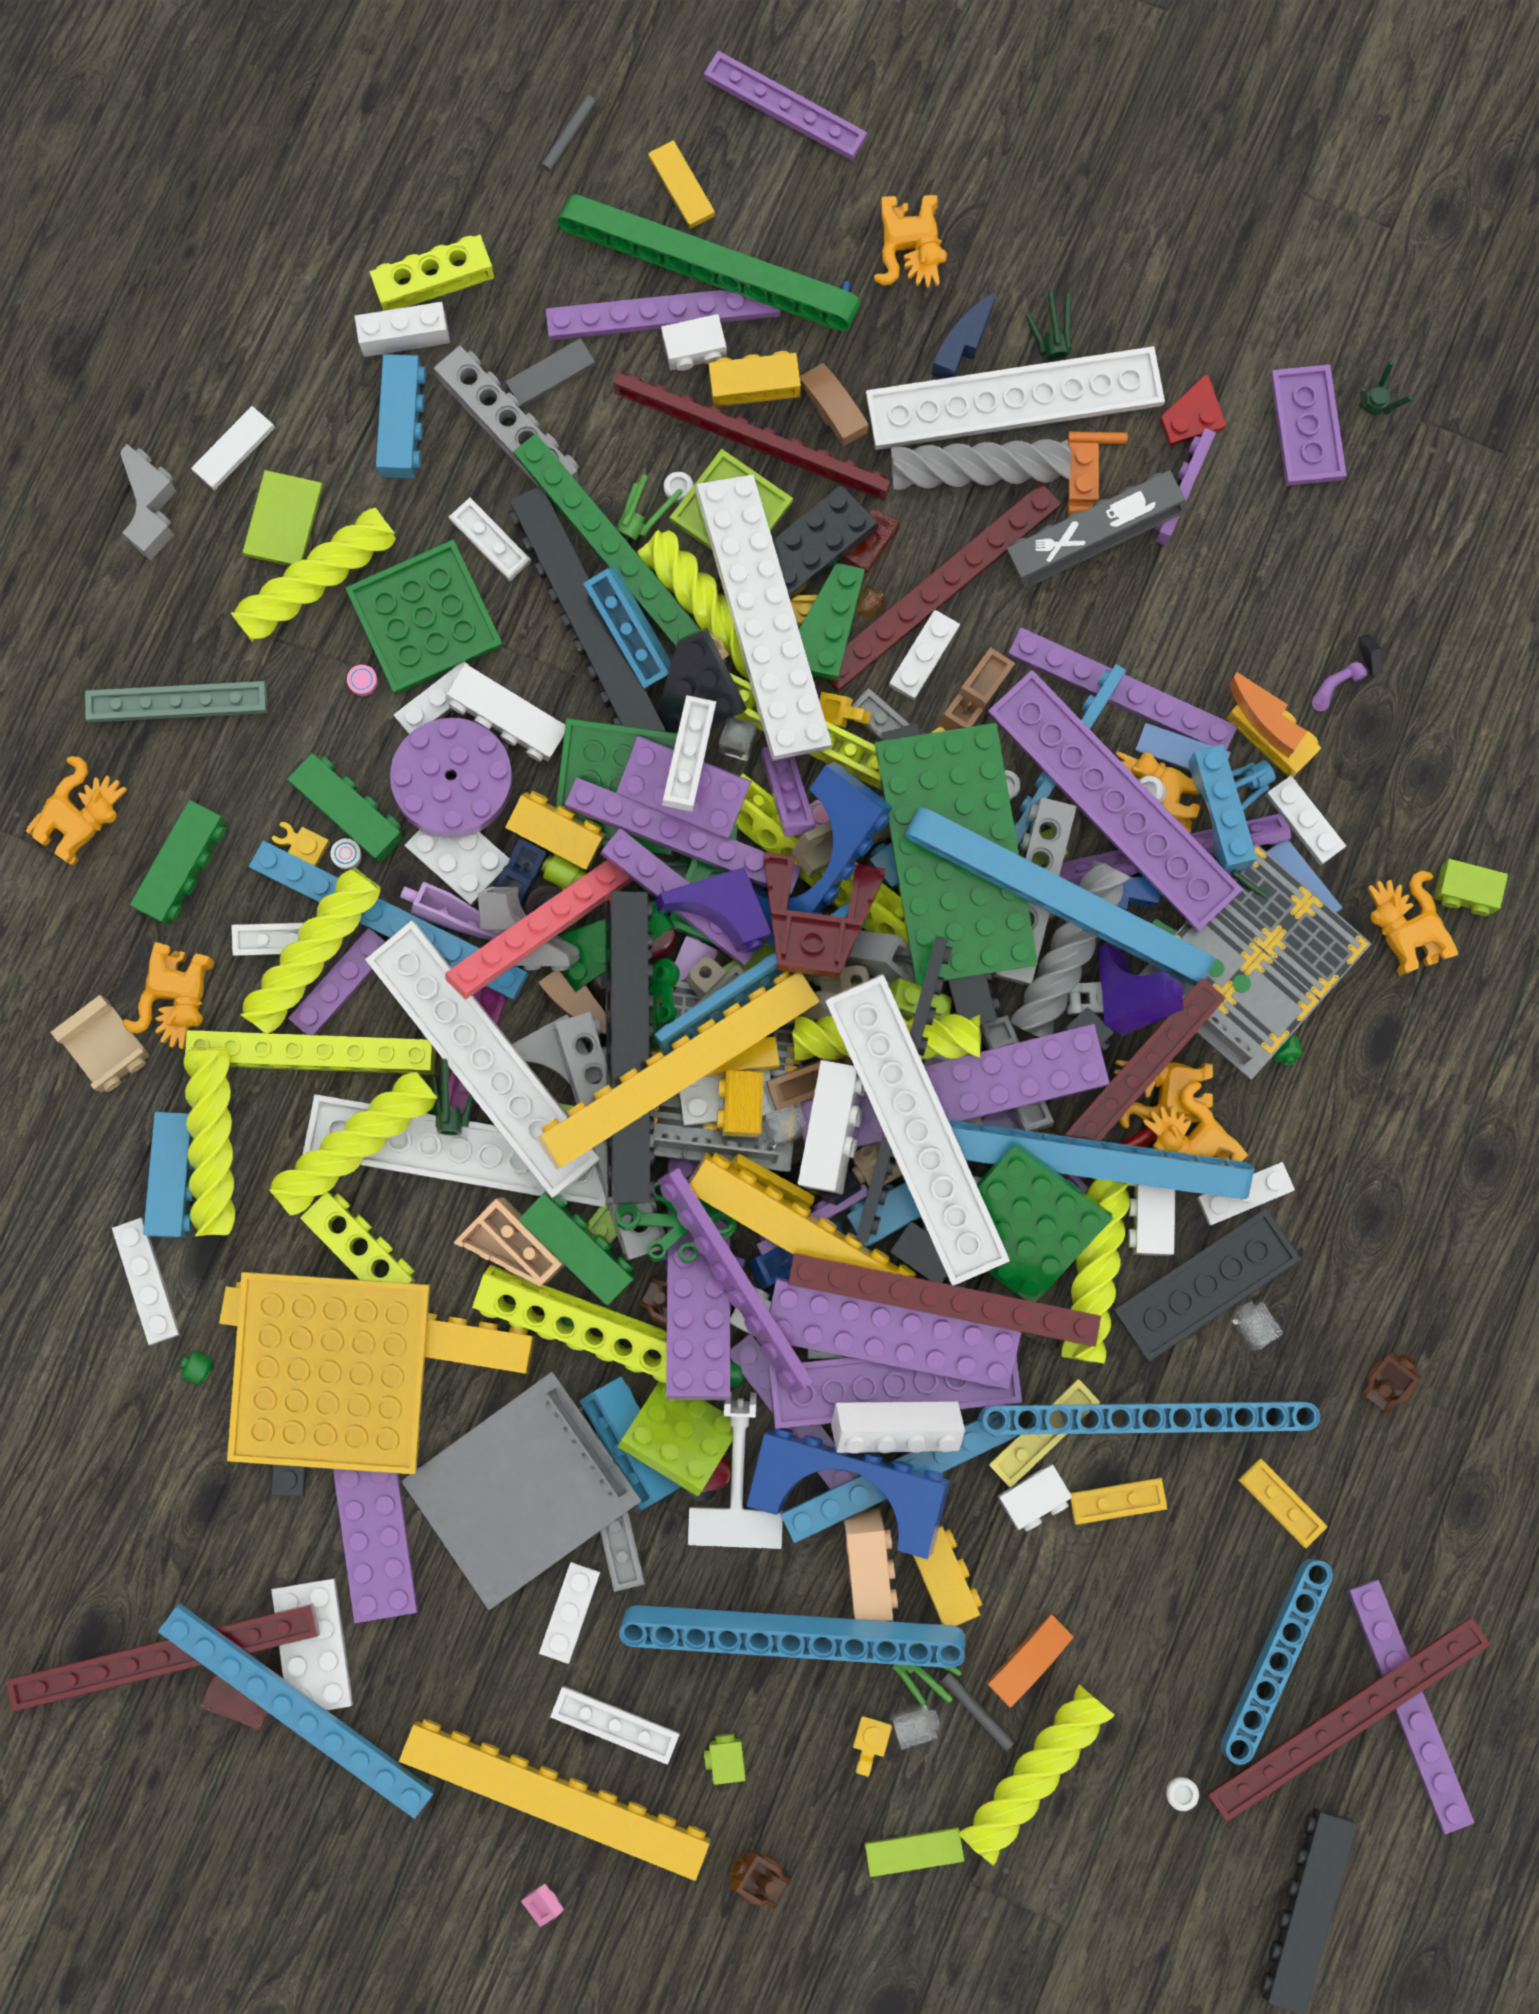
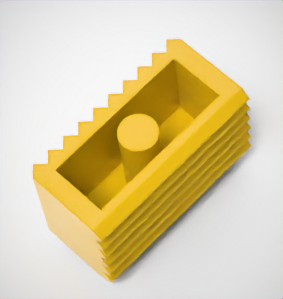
M726 1070L724 1078H719L718 1097H723V1109L717 1110V1128H722V1136L760 1137L762 1131L764 1072Z

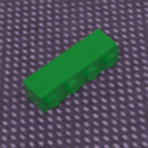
M311 753L288 778V781L380 864L404 839L399 831L402 826L390 815L384 818L377 811L380 806L368 795L362 798L356 793L355 790L358 787L347 776H344L342 779L333 772L336 767L326 757L322 756L318 759Z
M189 800L130 906L167 927L171 921L175 922L182 911V901L196 887L197 879L195 878L199 871L208 866L212 857V853H210L216 842L220 843L225 836L227 830L225 825L227 822L220 815Z
M545 1191L518 1220L608 1306L634 1279L636 1275L632 1272L634 1266L624 1256L621 1255L618 1258L610 1250L612 1245L601 1234L595 1236L588 1229L590 1224L582 1215L577 1212L573 1215L565 1207L568 1203L560 1194L552 1198Z

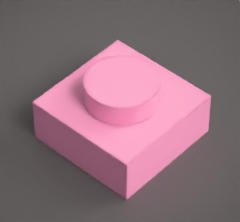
M546 1884L541 1885L521 1900L540 1927L556 1918L564 1910L558 1902L556 1895Z

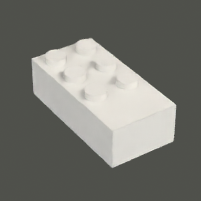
M823 1060L820 1062L798 1185L805 1188L843 1194L849 1158L855 1157L857 1149V1139L853 1138L855 1127H860L862 1122L863 1109L859 1108L861 1096L865 1097L867 1094L855 1066Z

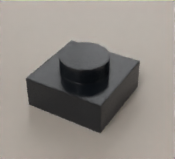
M273 1465L271 1495L305 1496L306 1467Z

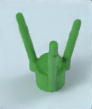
M642 475L639 484H633L623 515L616 529L635 541L639 534L646 537L650 528L682 494V489H678L644 525L643 521L645 518L634 512L647 480V476Z
M895 1664L892 1667L902 1677L921 1705L925 1704V1700L907 1672L911 1674L915 1671L947 1702L952 1701V1697L920 1666ZM955 1667L943 1668L956 1676L961 1675V1671Z

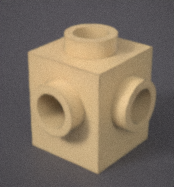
M881 1142L863 1146L856 1151L855 1157L852 1158L855 1167L851 1170L860 1185L866 1183L868 1187L870 1186ZM897 1161L892 1176L886 1174L883 1186L902 1175Z

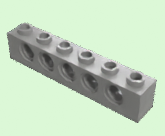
M458 346L434 367L437 380L537 487L539 486L513 455V451L524 440L529 439L535 433L577 482L579 481L577 471L579 466L575 460L568 454L564 457L558 450L559 445L556 440L548 433L544 435L538 429L540 425L530 413L525 415L518 408L520 403L510 392L505 394L499 387L501 385L499 380L492 372L486 373L480 367L481 362L472 351L467 353L461 346ZM469 377H474L477 379L476 382L471 385H466L463 383L464 380ZM487 398L496 399V402L490 406L482 404ZM508 418L516 420L512 426L502 425V422Z
M1043 797L1038 799L1036 804L1031 803L1027 816V821L1031 822L1029 833L1024 832L1019 850L1024 851L1023 858L1032 862L1033 854H1041L1046 860L1044 869L1059 876L1077 806ZM1045 824L1052 828L1053 838L1051 840H1046L1040 836L1039 828L1041 825ZM1027 901L1038 961L1050 912ZM1036 966L996 972L992 976L1023 985H1030L1033 981Z

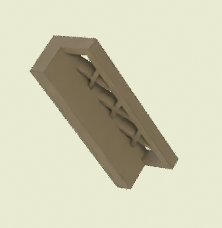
M829 821L804 833L791 852L808 876L827 868L833 850L831 822ZM888 824L882 831H877L872 837L873 845L890 837Z

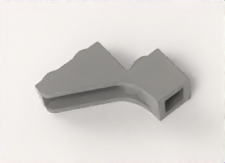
M126 444L121 450V457L136 498V511L131 523L122 534L132 546L151 561L174 536L169 528L171 522L159 510L177 491L171 483L174 478L164 468L160 466L156 469L150 464L152 459L143 450L138 448L135 451Z
M488 887L478 893L481 930H492L493 934H502L526 917L519 902L518 887ZM555 936L514 966H523L524 970H537L541 966H551L554 971H563L570 969V966L580 959V953L576 946Z

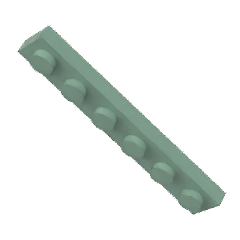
M265 681L85 691V719L88 723L267 713V684Z

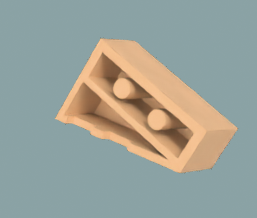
M504 1197L496 1198L454 1243L477 1253L480 1257L490 1260L538 1286L548 1284L565 1265L518 1220L522 1215Z
M880 1508L865 1509L843 1520L846 1532V1549L848 1553L854 1619L893 1620L892 1609L898 1608L896 1589H890L889 1579H895L893 1559L887 1560L886 1549H892L890 1529L884 1530Z

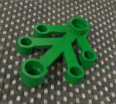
M665 958L655 963L652 980H648V987H650L648 992L653 994V1009L649 1011V1023L653 1024L654 1042L653 1044L649 1042V1050L653 1051L660 1049L655 1037V1033L660 1031L659 1021L669 1024L677 1018L672 987L677 984L680 971L672 960ZM661 994L662 1005L657 1009V1000Z
M659 1182L655 1183V1190L661 1187ZM654 1193L652 1198L657 1202H663L674 1215L642 1213L634 1204L625 1203L616 1210L615 1222L624 1231L634 1230L637 1226L673 1228L660 1240L653 1241L648 1246L647 1255L649 1259L659 1262L665 1258L666 1251L685 1236L689 1230L679 1222L677 1211L672 1203L666 1200L664 1196ZM698 1198L714 1225L718 1221L725 1222L727 1226L725 1229L720 1230L717 1228L724 1240L730 1238L735 1233L737 1221ZM630 1215L634 1220L627 1224L622 1221V1217ZM694 1240L691 1243H684L679 1249V1259L683 1263H693L697 1258L699 1251L695 1247ZM660 1247L663 1253L656 1256L652 1254L651 1249ZM685 1249H691L694 1255L687 1258L682 1252Z

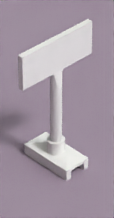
M730 1391V1400H725L724 1416H731L730 1426L733 1427L730 1507H689L688 1545L781 1549L783 1519L780 1513L774 1515L757 1509L743 1508L746 1427H749V1417H756V1392H750V1401H744L742 1398L732 1401V1392Z

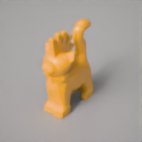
M937 195L924 196L919 216L905 217L908 214V203L895 207L897 206L896 196L882 197L881 218L884 225L882 259L888 272L885 274H875V281L882 286L893 284L899 278L900 271L895 252L915 249V251L904 255V261H908L905 263L904 268H911L908 279H912L917 274L916 286L920 285L923 278H925L927 288L930 287L931 278L935 285L939 286L937 266L940 263H945L947 252L940 247L941 240L938 238L937 225L933 216L938 207Z
M1116 752V756L1122 760L1120 762L1138 780L1146 776H1154L1163 782L1166 787V796L1161 804L1191 833L1192 821L1190 819L1197 818L1200 806L1194 803L1190 806H1184L1179 801L1181 794H1200L1195 789L1193 779L1172 767H1166L1165 763L1159 764L1152 753H1143L1140 759L1137 760L1122 752Z
M70 756L66 761L75 767L74 774L65 777L56 787L55 793L47 799L42 812L34 818L26 832L32 835L39 843L47 846L51 841L50 834L55 829L61 831L64 837L54 854L74 866L78 862L77 851L95 835L97 830H101L102 824L115 821L117 813L113 810V805L127 791V788L122 787L117 790L120 785L118 780L109 786V776L104 778L100 786V780L95 777L92 789L90 786L85 785L86 794L78 793L85 805L80 811L69 800L68 796L73 788L83 783L88 774L87 763L81 757Z
M1419 871L1410 880L1411 894L1419 902L1422 911L1418 916L1409 921L1403 915L1413 907V904H1406L1409 898L1408 894L1401 898L1402 885H1398L1395 891L1391 880L1386 882V889L1381 881L1376 883L1377 890L1372 885L1368 886V891L1377 906V909L1370 915L1371 921L1382 928V934L1386 936L1389 947L1398 957L1400 962L1397 968L1399 976L1419 968L1415 951L1417 947L1422 946L1426 956L1423 962L1426 967L1438 963L1439 954L1443 959L1458 955L1452 937L1445 929L1441 918L1436 912L1432 896L1422 888L1423 882L1433 879L1431 872Z
M155 942L149 960V972L145 982V990L138 1004L140 1018L136 1022L124 1019L123 1026L130 1033L139 1034L147 1030L152 1021L153 1002L156 999L174 1000V1006L158 1009L163 1015L156 1017V1020L163 1023L155 1032L157 1034L164 1032L160 1040L161 1043H166L171 1037L169 1045L172 1049L179 1040V1048L183 1050L186 1044L187 1030L192 1026L198 1027L203 1021L199 1008L202 1004L200 1000L204 992V976L207 970L213 968L215 962L208 956L196 953L187 971L181 972L178 971L180 963L186 961L187 954L182 951H174L169 956L170 946Z
M1117 1060L1115 1064L1124 1067L1128 1061ZM1176 1062L1169 1063L1144 1091L1145 1098H1148L1154 1085L1160 1086L1158 1104L1150 1107L1134 1102L1119 1119L1120 1125L1125 1129L1129 1128V1116L1131 1114H1135L1142 1119L1152 1120L1149 1114L1152 1111L1160 1117L1159 1106L1165 1108L1168 1116L1169 1108L1173 1106L1176 1110V1116L1179 1113L1185 1114L1184 1121L1189 1120L1191 1123H1199L1200 1119L1195 1114L1187 1111L1180 1100L1181 1090L1187 1083L1202 1082L1213 1078V1064L1204 1063L1198 1068H1192ZM1121 1069L1115 1070L1114 1074L1117 1075ZM1204 1093L1199 1098L1193 1097L1194 1100L1204 1103L1208 1108L1213 1106V1094Z
M1199 1082L1187 1083L1181 1090L1180 1100L1185 1109L1200 1119L1199 1124L1188 1136L1185 1134L1191 1121H1184L1185 1114L1179 1113L1176 1116V1110L1173 1106L1169 1108V1116L1163 1106H1159L1160 1117L1150 1111L1149 1114L1154 1123L1143 1119V1123L1157 1135V1141L1153 1144L1154 1149L1208 1157L1215 1156L1222 1159H1229V1156H1231L1230 1160L1243 1161L1248 1156L1241 1145L1228 1135L1214 1119L1208 1107L1204 1103L1193 1099L1194 1093L1202 1087Z

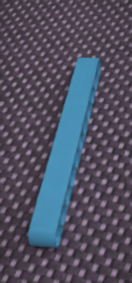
M918 807L905 833L907 839L1186 983L1195 986L1201 978L1206 980L1215 961L1211 954L929 809Z
M948 1119L965 1160L995 1164L1009 1147L1016 1142L1060 1174L1236 1199L1249 1198L1255 1167L1246 1162Z
M1299 1401L990 1405L984 1407L978 1416V1423L981 1429L995 1435L1308 1431L1314 1429L1320 1420V1413L1316 1406ZM1240 1408H1243L1247 1414V1419L1242 1425H1238L1235 1420V1414ZM1270 1408H1274L1277 1412V1420L1272 1425L1266 1421V1413ZM1301 1408H1305L1308 1414L1307 1420L1303 1424H1300L1296 1417L1298 1410ZM1151 1409L1155 1414V1421L1151 1426L1147 1427L1143 1423L1142 1417L1145 1411ZM1178 1409H1182L1186 1415L1185 1422L1181 1426H1177L1173 1420L1174 1413ZM1213 1409L1216 1413V1421L1209 1426L1204 1420V1415L1207 1410ZM1058 1410L1063 1415V1422L1059 1427L1054 1428L1051 1426L1049 1418L1052 1412ZM1090 1410L1094 1416V1421L1092 1425L1085 1428L1081 1424L1080 1418L1084 1411ZM1116 1410H1121L1125 1417L1123 1424L1119 1427H1115L1111 1420L1112 1414ZM997 1411L1001 1415V1423L997 1428L992 1429L987 1424V1417L991 1412ZM1023 1411H1028L1032 1415V1423L1027 1428H1022L1018 1422V1417Z
M642 1605L627 1608L619 1630L621 1641L631 1647L954 1668L963 1662L966 1641L964 1632L960 1628L951 1625ZM884 1641H888V1642H891V1644H886V1643H883V1642H884Z

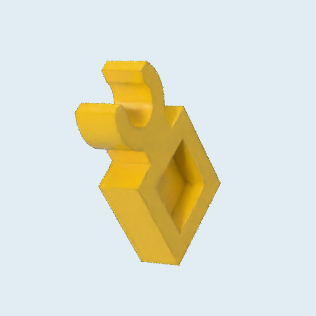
M280 822V827L287 830L288 834L283 839L273 835L272 840L282 847L290 845L289 854L317 867L330 841L304 827H301L297 834L291 825L286 822Z

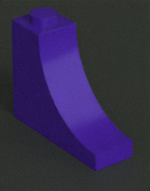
M745 867L662 892L654 903L658 914L673 911L688 912L708 919L728 936L737 952L745 949L748 952H754L765 946L764 943L772 934Z
M1108 943L1098 948L1104 1024L1121 1036H1125L1184 1009L1182 997L1184 989L1179 980L1174 979L1164 971L1144 976L1133 975L1123 953Z

